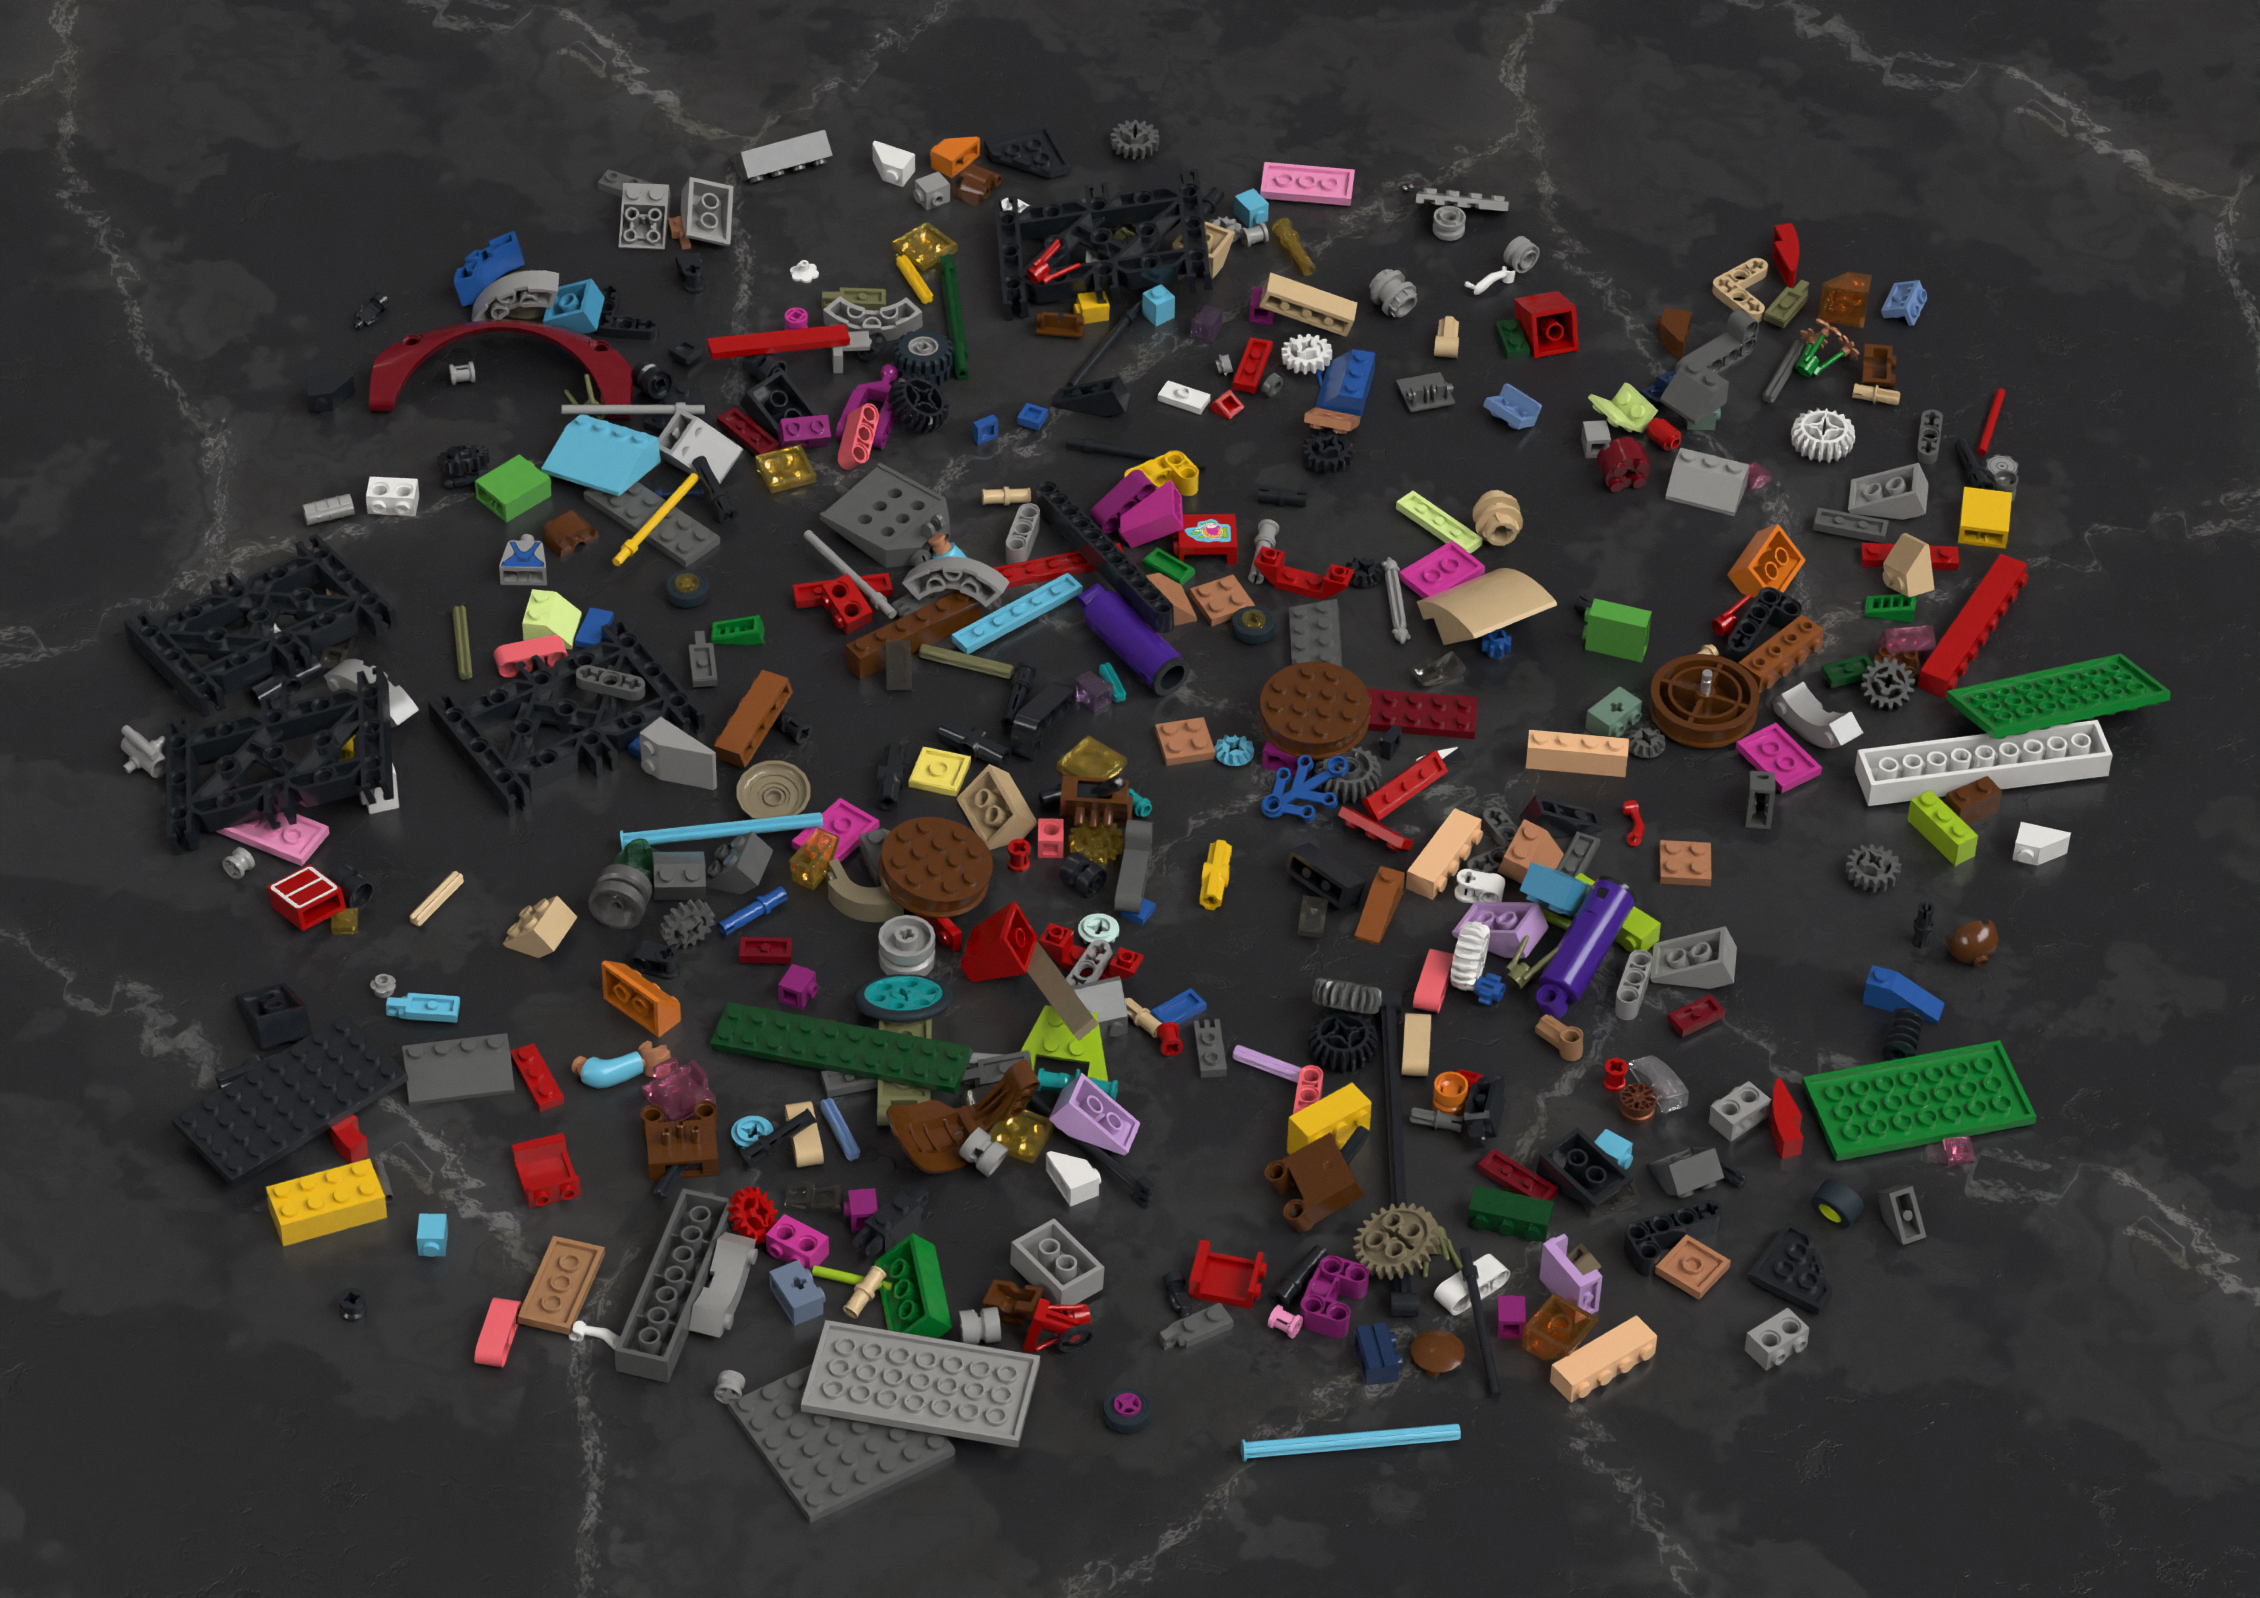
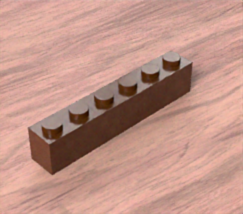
M957 590L847 644L846 666L860 680L918 652L922 644L933 645L980 620L981 603L975 598Z

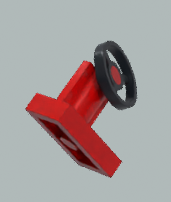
M1040 1298L1022 1350L1033 1353L1041 1329L1060 1335L1057 1345L1063 1352H1073L1085 1347L1094 1338V1331L1089 1325H1077L1079 1319L1049 1310L1050 1301ZM1090 1331L1089 1335L1083 1341H1080L1083 1338V1333ZM1067 1341L1069 1343H1077L1072 1346H1062V1343Z

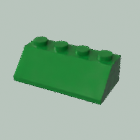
M912 1233L874 1262L875 1266L881 1268L886 1273V1277L882 1280V1286L879 1289L887 1328L889 1331L938 1339L952 1329L936 1249L934 1244ZM883 1281L893 1283L891 1290L885 1288Z

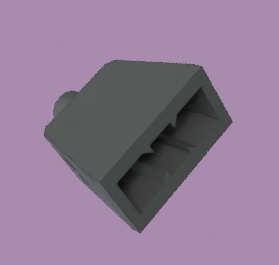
M1750 771L1746 801V828L1771 830L1775 799V773ZM1758 803L1764 805V810H1756V805Z

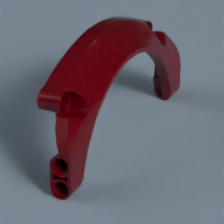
M511 319L482 320L448 325L418 335L411 334L403 339L402 344L394 343L374 360L369 396V409L371 412L394 411L396 401L403 386L413 372L428 357L453 342L490 332L527 334L547 340L567 351L589 372L600 391L604 405H632L633 377L631 366L618 351L611 350V346L606 341H598L581 333L544 323ZM606 414V418L630 420L631 414Z

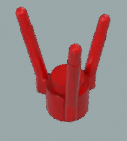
M1056 239L1040 258L1026 269V273L1035 284H1039L1041 281L1047 284L1052 279L1079 268L1080 263L1049 275L1051 270L1046 261L1061 247L1059 240Z
M1747 594L1728 611L1712 620V628L1718 636L1723 637L1727 634L1730 637L1737 625V620L1733 613L1752 597L1751 594Z
M1087 1304L1049 1305L1048 1307L1049 1310L1058 1313L1063 1311L1061 1314L1079 1319L1077 1325H1090L1091 1323ZM1060 1335L1036 1346L1034 1350L1038 1352L1057 1343Z

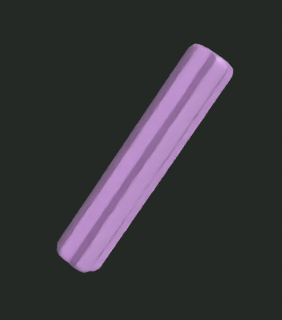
M1236 1045L1233 1050L1232 1058L1234 1060L1298 1083L1301 1067L1241 1045Z

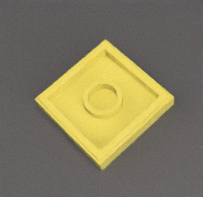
M923 747L910 776L909 787L957 797L971 764V756Z

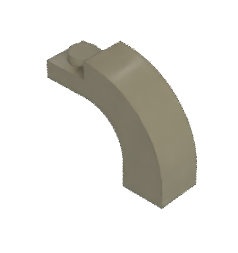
M839 859L828 861L829 872H826L828 899L838 911L850 918L865 922H886L894 917L904 915V908L893 901L882 886L871 888L859 886L848 878Z

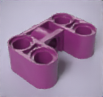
M1330 1255L1322 1258L1301 1300L1300 1316L1303 1317L1302 1327L1332 1338L1345 1337L1349 1333L1351 1311L1346 1304L1338 1302L1336 1299L1338 1295L1356 1300L1362 1299L1367 1295L1369 1284V1270L1367 1267L1337 1256Z

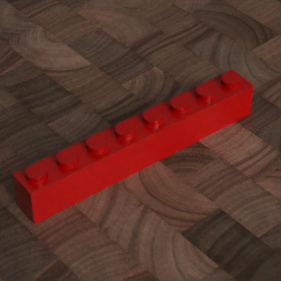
M2004 554L1999 555L1920 670L1919 689L1945 698L1947 691L1956 688L1959 676H1964L1970 660L1974 661L1976 659L1979 647L1986 644L1989 632L1995 631L2000 616L2004 617L2009 603H2013L2016 600L2019 588L2025 587L2029 576L2026 574L2027 563Z

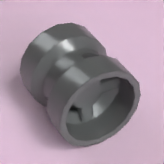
M2009 470L1997 472L1994 478L1993 490L2011 492L2012 502L2016 496L2018 476Z

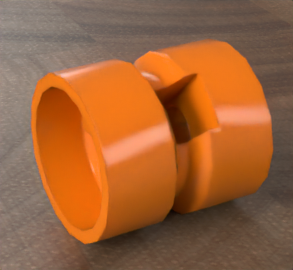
M1456 1072L1439 1074L1434 1081L1432 1110L1437 1112L1440 1109L1442 1113L1464 1116L1468 1094L1466 1078Z

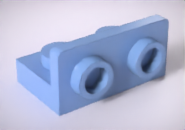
M1920 280L1894 283L1881 310L1883 318H1900L1905 316L1909 326L1915 325L1924 303L1927 301V293L1922 288Z

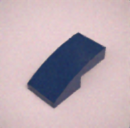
M1671 370L1657 376L1654 385L1640 390L1639 393L1656 409L1662 407L1664 404L1660 402V398L1676 372Z

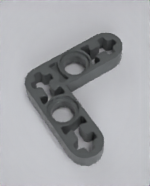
M1490 807L1483 812L1482 825L1500 847L1473 857L1468 861L1467 869L1500 875L1501 873L1497 871L1501 863H1497L1493 859L1504 857L1519 828L1502 809ZM1511 833L1514 836L1512 838H1504L1501 834Z

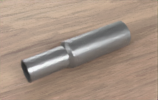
M377 1161L374 1163L376 1175L385 1195V1201L390 1203L394 1197L389 1178L385 1172L383 1162Z

